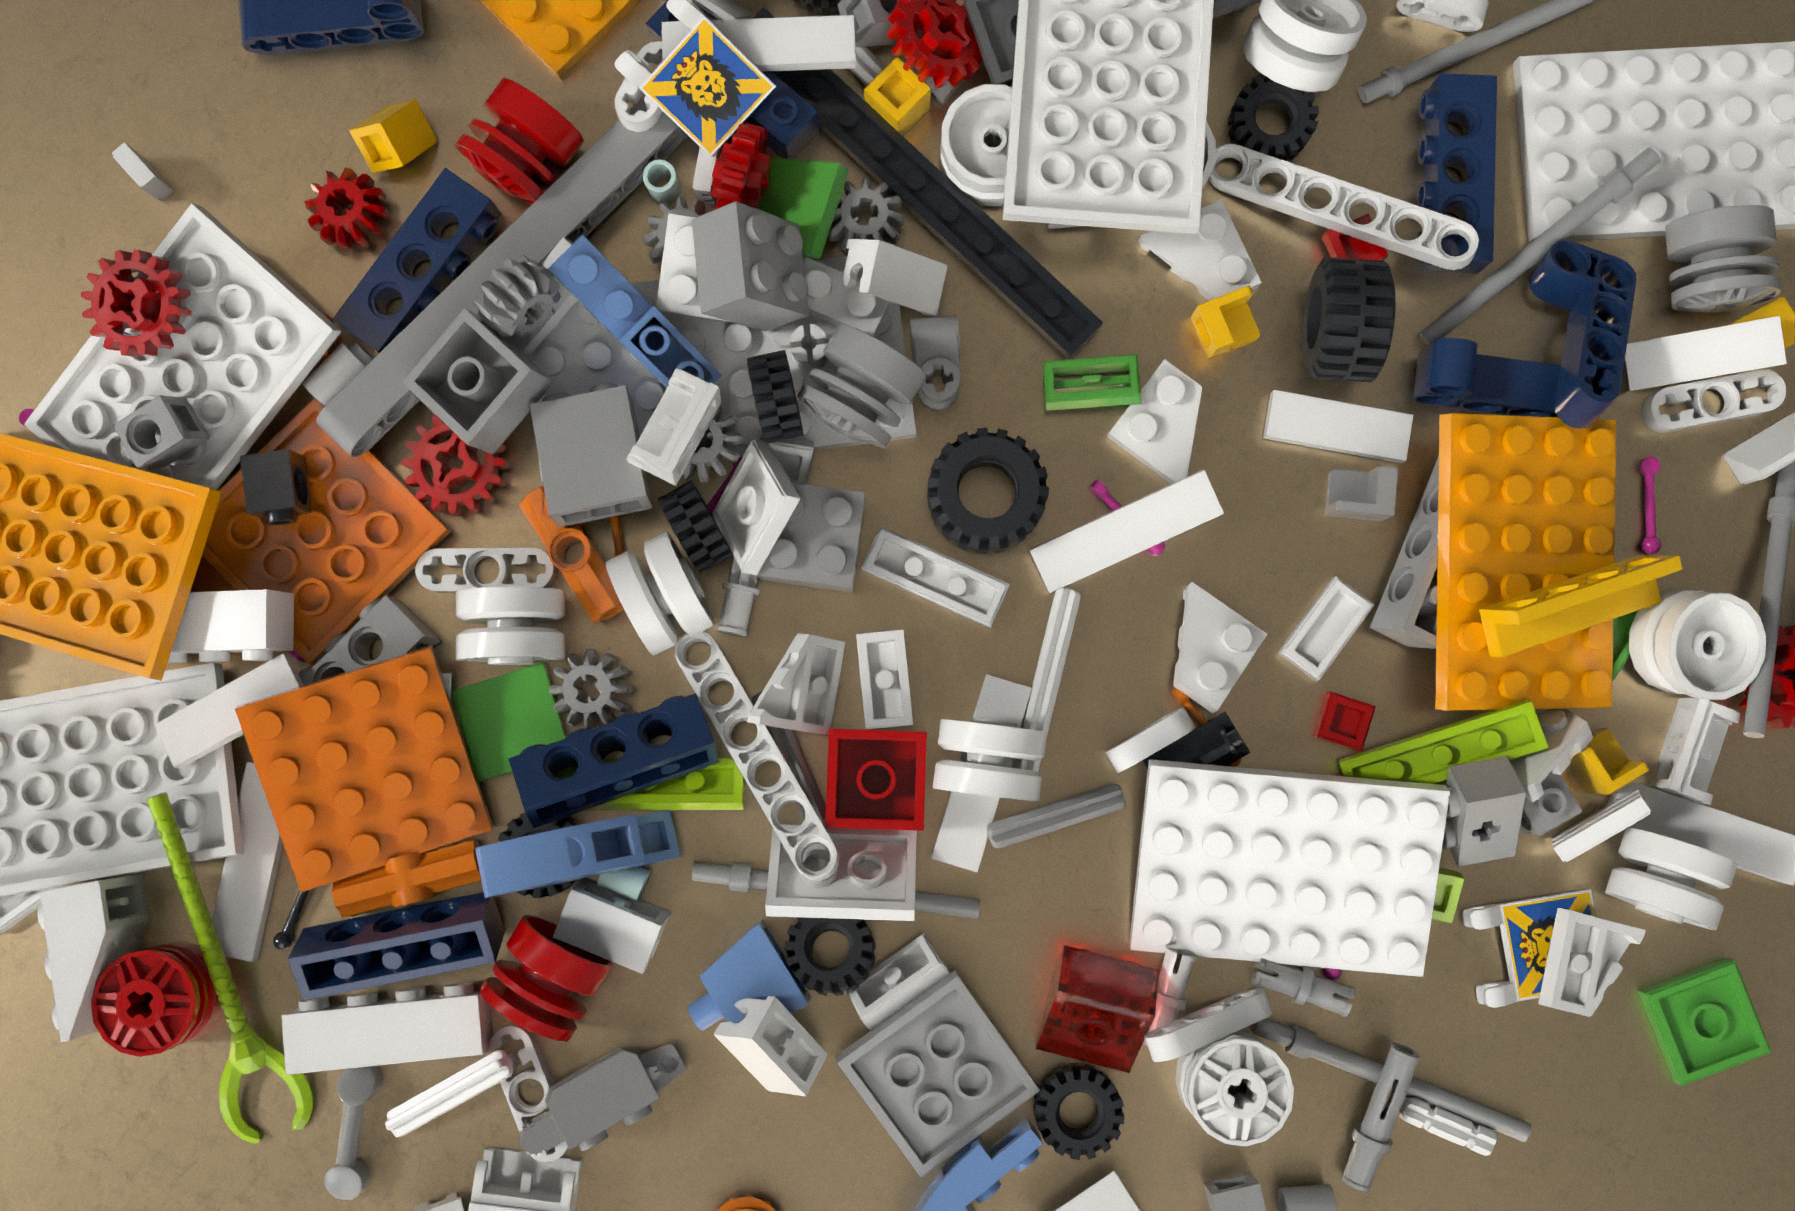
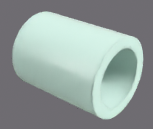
M654 160L645 167L643 181L651 198L658 204H661V202H665L668 205L674 203L681 193V185L674 167L665 160ZM662 178L670 179L669 183L663 187L654 186Z
M639 866L603 873L599 876L597 886L638 902L646 888L651 871Z

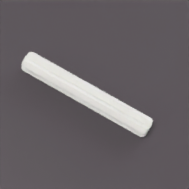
M1059 588L1055 591L1022 725L1024 729L1044 731L1048 734L1081 599L1080 593L1075 590ZM1014 758L1013 767L1038 772L1041 759L1033 761Z

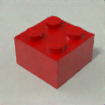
M829 729L825 828L924 831L927 732Z

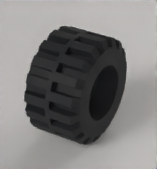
M1324 257L1321 260L1310 281L1303 319V357L1311 378L1372 382L1377 378L1389 353L1395 322V285L1388 263L1378 260Z
M988 427L977 428L976 433L968 435L966 431L958 435L957 441L954 443L948 442L941 449L938 459L935 458L928 479V506L930 507L931 518L934 524L938 525L942 530L941 534L948 541L952 539L958 543L957 547L966 551L967 548L977 550L976 553L987 554L988 551L995 550L997 553L1003 552L1008 547L1014 544L1017 546L1024 541L1041 519L1046 508V500L1049 496V487L1046 486L1048 474L1045 466L1041 467L1039 463L1040 455L1035 449L1030 451L1025 446L1026 440L1019 435L1016 439L1007 436V430L998 428L997 433L988 432ZM982 466L994 467L1003 471L1011 479L1015 487V499L1011 508L1005 514L995 518L979 517L968 511L959 498V484L968 471Z

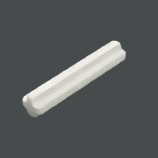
M496 1050L393 1108L386 1114L387 1121L385 1125L387 1130L392 1131L395 1137H403L505 1080L513 1074L512 1066L514 1063L512 1058L504 1050Z

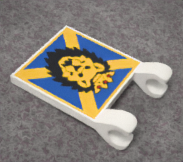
M669 0L666 5L668 10L691 31L653 73L631 50L624 51L616 59L614 65L623 76L647 95L711 157L734 133L739 124H742L770 94L776 85L704 15L692 0Z
M1581 889L1499 904L1472 906L1462 910L1463 923L1466 927L1481 930L1500 925L1510 981L1477 985L1476 996L1479 1004H1487L1489 1007L1496 1008L1540 997L1557 908L1596 917L1591 889Z

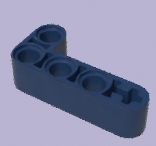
M238 0L242 46L247 51L258 54H276L416 39L424 33L421 0Z
M1563 240L1553 244L1531 273L1529 287L1537 298L1570 311L1554 408L1558 418L1572 428L1583 429L1591 426L1619 395L1637 279L1634 269L1626 261L1585 245Z
M1461 338L1436 339L1419 351L1413 400L1418 403L1508 416L1558 417L1555 412L1554 401L1561 365L1477 354L1478 344Z

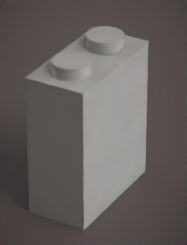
M604 383L592 387L588 393L573 396L568 393H554L545 396L542 402L530 404L548 514L558 528L653 508L647 472L628 463L626 459L633 445H636L640 437L633 399L626 385L618 386L614 383Z

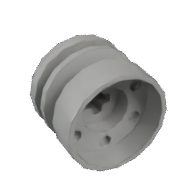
M1735 205L1713 208L1685 215L1665 226L1668 261L1675 264H1688V266L1670 274V286L1677 288L1676 291L1671 293L1672 309L1680 312H1727L1768 301L1780 295V278L1772 275L1779 269V259L1772 256L1756 255L1776 244L1774 209L1761 205Z
M838 324L823 350L826 358L838 368L836 374L821 369H812L809 374L811 379L826 389V391L823 393L803 385L797 397L810 407L817 415V418L838 432L856 441H864L881 448H886L891 436L875 424L876 420L892 427H898L901 420L886 405L888 399L911 404L926 379V373L907 357L871 335L854 327Z

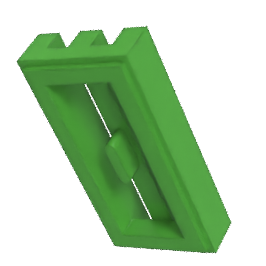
M1138 354L1043 361L1046 411L1141 404ZM1122 371H1129L1130 374L1107 377L1088 375L1083 376L1081 379L1054 381V377Z

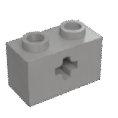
M1503 756L1449 766L1446 787L1450 791V796H1448L1449 804L1442 847L1450 849L1458 867L1514 857L1526 791L1508 757Z

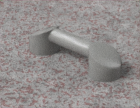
M379 1066L345 1069L337 1082V1093L344 1102L336 1164L326 1172L324 1183L328 1192L340 1200H352L366 1190L370 1182L369 1168L362 1160L357 1158L364 1102L375 1096L383 1085V1073Z

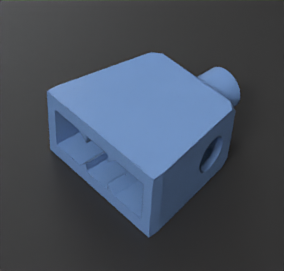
M763 919L756 923L700 975V979L708 993L687 1006L693 1022L700 1031L705 1030L722 1018L726 1022H741L747 1013H741L734 1004L745 998L766 1000L768 996H775L790 1013L809 1004L810 994L793 974V971L788 966L786 955Z

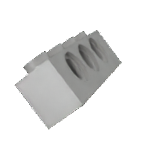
M1439 456L1370 626L1371 629L1407 647L1436 649Z
M385 595L382 599L379 598L370 602L359 615L361 620L348 633H341L331 640L325 648L326 654L313 667H307L299 672L303 684L306 685L431 645L434 648L440 640L402 601ZM377 638H381L383 650L379 657L371 660L369 656L370 645Z

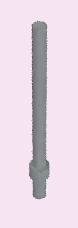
M1648 147L1621 170L1613 169L1598 181V188L1421 331L1419 335L1422 340L1428 345L1436 339L1444 338L1544 257L1553 244L1565 240L1610 202L1616 204L1633 191L1632 184L1661 162L1657 152Z
M1789 464L1778 471L1775 497L1770 498L1768 503L1767 520L1771 522L1759 610V616L1766 633V653L1757 677L1749 685L1743 735L1751 738H1764L1766 731L1792 524H1795L1794 464Z
M694 861L692 880L729 885V890L748 893L749 888L767 890L768 871L752 869L753 864L733 861L732 866ZM915 891V911L978 919L979 899Z
M1265 1018L1252 1024L1251 1033L1285 1046V1052L1304 1060L1309 1056L1375 1083L1378 1082L1384 1066L1315 1038V1032L1296 1024L1290 1028ZM1412 1077L1406 1095L1418 1098L1430 1105L1437 1106L1522 1142L1528 1140L1531 1133L1530 1123Z

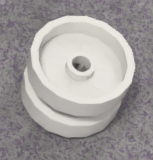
M1262 0L1259 7L1260 14L1254 17L1242 48L1246 59L1256 70L1274 82L1296 90L1308 92L1327 91L1337 84L1347 64L1348 52L1355 48L1365 28L1367 16L1363 7L1356 0Z
M983 84L965 91L950 105L942 123L940 167L942 172L978 206L1004 205L1012 88L1007 85Z
M667 531L646 541L644 544L645 558L652 573L649 574L637 555L629 551L605 562L610 580L629 620L647 650L653 656L677 644L678 635L670 614L673 613L681 628L691 636L715 625L713 616L704 598L706 596L695 571L688 559L683 557L675 541Z
M482 587L458 590L456 592V617L469 623L487 624V628L466 629L456 635V660L488 662V665H530L536 661L565 659V634L554 628L534 627V623L554 622L565 616V591L544 587Z
M1668 589L1660 593V603L1637 611L1629 631V653L1635 670L1647 684L1670 693L1686 694L1690 697L1705 700L1727 699L1743 692L1757 677L1765 659L1766 633L1760 616L1747 601L1730 593L1704 592L1692 589Z
M972 718V722L941 719L938 744L944 750L967 752L966 762L943 759L935 763L933 788L1000 798L1040 801L1042 776L1034 770L1012 768L1013 758L1037 761L1045 757L1047 732L1016 728L1017 723Z
M1626 828L1618 852L1625 860L1646 868L1647 871L1645 873L1624 867L1612 869L1605 894L1635 905V909L1679 924L1685 922L1716 931L1724 905L1719 899L1694 889V887L1698 885L1715 890L1730 888L1738 863L1715 852L1680 840L1640 829Z

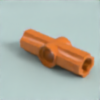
M539 486L525 495L523 501L518 505L546 547L550 561L561 571L592 622L598 624L609 620L623 611L624 608L610 580L605 561L600 555L598 546L589 538L582 525L578 523L558 528L548 514L544 486ZM574 543H583L584 555L582 559L574 564H566L565 552L567 548Z
M478 840L460 842L431 852L426 851L420 854L413 852L387 859V865L335 881L331 890L335 908L338 909L342 918L353 917L389 905H393L396 908L436 897L438 892L481 881L475 848L480 847Z

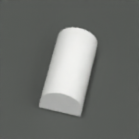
M923 933L869 971L870 975L866 981L862 979L857 984L858 988L853 991L848 989L846 992L862 1022L871 1031L947 977L951 972L930 940Z

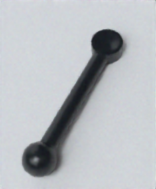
M299 890L282 931L274 936L273 944L278 950H287L292 945L293 938L291 933L310 890L302 893Z

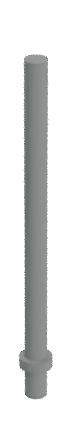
M1551 0L1401 68L1389 67L1381 72V77L1358 87L1359 96L1366 104L1386 94H1389L1391 97L1403 92V87L1597 0Z

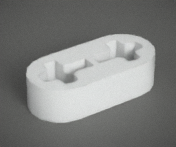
M1398 0L1396 7L1399 12L1414 19L1456 31L1474 32L1483 26L1489 1Z
M660 41L651 42L643 46L637 54L650 70V62L658 64L662 59V42ZM625 77L614 100L618 119L630 131H647L656 124L663 111L645 95L644 102L647 111L638 110L634 116L631 115L627 104H637L643 92Z
M1183 706L1112 746L1105 753L1118 773L1180 739L1196 727Z

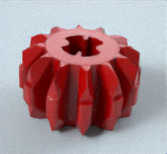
M345 167L340 178H338L332 171H326L327 184L322 187L320 184L311 183V189L317 194V198L304 201L306 209L313 213L307 219L309 226L314 231H320V239L328 245H333L337 242L340 248L350 251L356 240L362 247L369 248L367 235L370 232L378 236L383 235V229L377 224V221L390 218L389 211L382 206L387 200L386 194L381 188L374 187L375 181L368 174L363 173L357 177V174L352 169ZM353 203V208L350 211L348 205ZM345 208L347 214L342 216V210Z

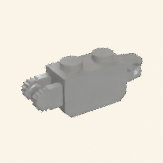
M672 1043L639 1055L630 1050L617 1048L551 1085L544 1100L549 1110L532 1119L531 1123H526V1126H522V1131H519L520 1137L518 1139H520L521 1148L525 1149V1153L529 1152L530 1155L535 1154L537 1156L538 1153L542 1154L543 1150L548 1151L565 1141L569 1150L579 1145L581 1151H585L608 1137L606 1129L619 1121L624 1120L627 1126L644 1118L653 1111L650 1104L659 1099L657 1092L686 1070L678 1051Z

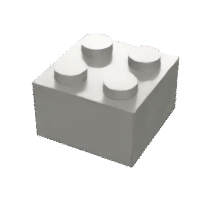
M736 201L692 219L701 314L762 331H768L809 316L807 303L808 286L804 275L803 240L799 224Z
M466 308L462 309L402 381L414 395L467 445L490 454H494L530 412V404L537 403L555 382L506 337H502L497 332H493L483 323V319L479 315Z
M792 483L801 499L756 576L760 581L854 593L866 507L865 492Z

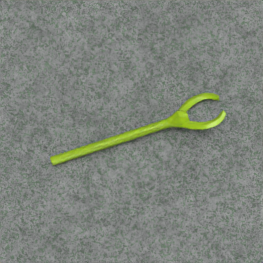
M164 792L149 797L146 800L154 822L157 825L174 878L178 882V889L181 896H183L182 899L188 911L187 914L189 915L190 922L193 925L195 936L198 939L201 953H203L206 967H208L210 978L214 982V989L219 996L218 999L221 1008L224 1010V1017L229 1024L231 1046L219 1084V1106L223 1120L229 1129L244 1141L256 1144L263 1138L258 1131L249 1127L243 1119L239 1107L238 1092L242 1074L255 1072L267 1065L283 1078L291 1089L296 1102V1113L292 1120V1130H301L310 1120L313 1109V1093L309 1082L303 1073L286 1075L284 1054L269 1046L255 1033L250 1023L247 1022L246 1012L242 1008L241 998L237 993L236 984L232 979L231 970L227 965L226 956L222 951L221 942L217 937L214 923H212L211 915L197 880L194 867L192 866L189 853L187 852L184 839L181 837L182 834L178 823H176L177 820L175 819L168 794Z

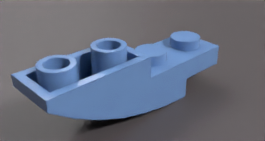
M583 235L548 268L554 277L666 389L675 369L683 370L713 384L722 377L711 363Z
M670 810L639 816L633 814L590 822L475 848L485 898L574 881L588 876L669 861L680 857Z
M1026 1118L990 1148L980 1136L976 1137L957 1151L942 1167L923 1193L914 1211H976L970 1204L973 1200L976 1199L978 1203L984 1202L1000 1188L1001 1183L999 1179L1014 1168L1017 1172H1020L1035 1161L1039 1156L1037 1149L1043 1145L1040 1134L1028 1118Z

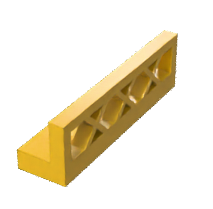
M1637 555L1480 608L1479 612L1490 657H1505L1660 603L1661 597L1657 578L1682 570L1680 556Z

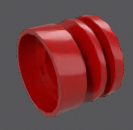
M502 78L483 105L490 116L497 122V125L494 127L487 122L473 118L468 127L480 141L462 134L454 146L485 180L507 195L515 196L532 205L543 194V191L532 180L546 187H550L556 181L549 169L542 163L543 160L546 159L554 164L565 167L582 145L584 139L570 121L542 98L515 81Z
M526 914L522 916L506 944L509 952L521 964L501 959L497 961L492 968L496 977L487 978L480 989L482 998L492 1008L519 1027L549 1039L568 1042L577 1029L573 1019L580 1020L587 1012L584 1003L572 992L592 996L597 994L613 963L605 958L553 938L557 924Z
M184 941L160 944L121 956L110 963L97 979L91 998L93 1023L103 1040L121 1053L138 1057L160 1054L198 1038L213 1028L224 1010L220 1006L219 996L215 992L214 982L210 978L208 967H206L199 945Z

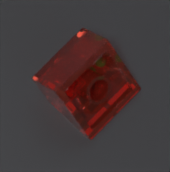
M1064 945L1052 976L1035 1049L1130 1073L1145 1040L1144 1036L1147 1035L1155 1018L1159 969L1093 953L1086 949Z

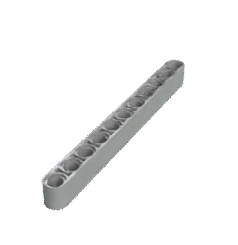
M645 95L637 104L629 109L631 115L634 116L638 110L647 111L644 102ZM662 112L656 124L644 132L630 131L618 120L321 410L316 420L317 425L351 458H356L366 453L420 401L402 381L463 308L475 314L478 313L479 307L475 300L483 291L481 283L488 281L492 276V269L499 270L508 258L515 261L522 255H525L530 260H535L540 265L563 237L574 243L581 235L584 237L589 235L643 181L645 167L654 160H665L688 135L664 112Z

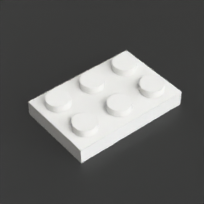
M781 824V826L787 829H794L800 826ZM826 828L837 847L840 856L839 866L830 878L822 881H812L805 878L797 870L774 829H772L765 902L766 916L914 921L917 831ZM822 844L809 846L803 854L804 866L811 871L824 869L830 861L829 849Z

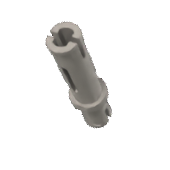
M1392 1043L1362 1124L1356 1125L1353 1130L1352 1138L1355 1142L1344 1169L1342 1181L1356 1190L1369 1191L1383 1154H1388L1392 1147L1393 1141L1390 1139V1135L1420 1058V1054L1416 1050L1406 1045ZM1395 1080V1083H1394V1085H1393L1392 1091H1391L1390 1096H1389V1098H1388L1387 1104H1386V1106H1385V1109L1383 1110L1384 1105H1385V1102H1386L1387 1097H1388V1094H1389L1390 1089H1391V1087H1392L1393 1081Z

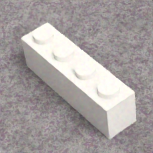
M267 589L190 592L167 664L187 663V654H199V662H230V653H242L243 661H270L273 659V652L293 651L294 593Z
M474 982L448 984L444 986V993L426 995L425 987H412L396 990V998L378 1000L377 992H363L348 995L347 1003L329 1005V997L299 1000V1008L281 1015L286 1075L483 1055L489 1050V1042L493 1036L491 1006L482 998L480 989L474 990Z

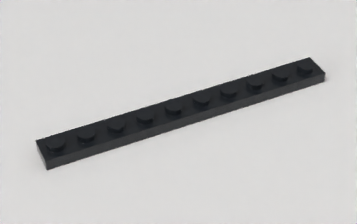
M763 7L752 19L775 17ZM831 69L772 71L818 111L820 128L877 182L888 184L889 193L892 196H899L901 204L1067 359H1071L1101 328L1103 322Z

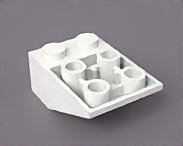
M143 874L99 880L39 892L41 903L38 906L37 915L41 928L45 930L48 952L45 956L44 964L46 974L52 980L55 1000L52 1006V1021L55 1028L59 1030L60 1042H67L98 1031L93 1023L91 998L97 979L110 963L126 953L140 950L149 923Z

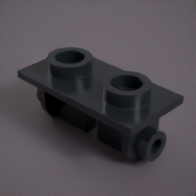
M1225 711L1143 759V762L1147 769L1149 759L1228 766L1251 752Z

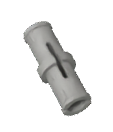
M1263 958L1255 964L1254 968L1271 973L1273 976L1259 971L1257 973L1253 972L1251 978L1252 985H1258L1290 996L1293 1003L1301 1006L1308 1002L1338 1013L1343 1017L1348 1016L1353 1004L1336 999L1333 995L1349 1000V998L1354 999L1355 987L1314 975V969L1306 966L1297 969Z

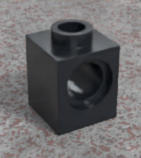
M290 449L240 456L247 514L264 519L266 525H285L296 522L295 515L312 513L306 459L304 456Z

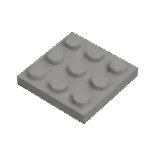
M955 970L835 1056L841 1070L921 1178L1040 1092L1036 1082Z

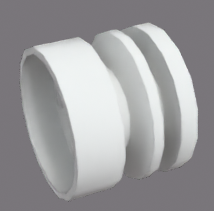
M1244 1029L1181 1056L1177 1060L1175 1081L1181 1101L1205 1132L1224 1144L1246 1147L1264 1142L1282 1129L1292 1111L1294 1087L1289 1069L1274 1050ZM1242 1081L1247 1086V1091L1245 1094L1237 1092L1233 1097L1228 1092V1088L1230 1085L1239 1086Z

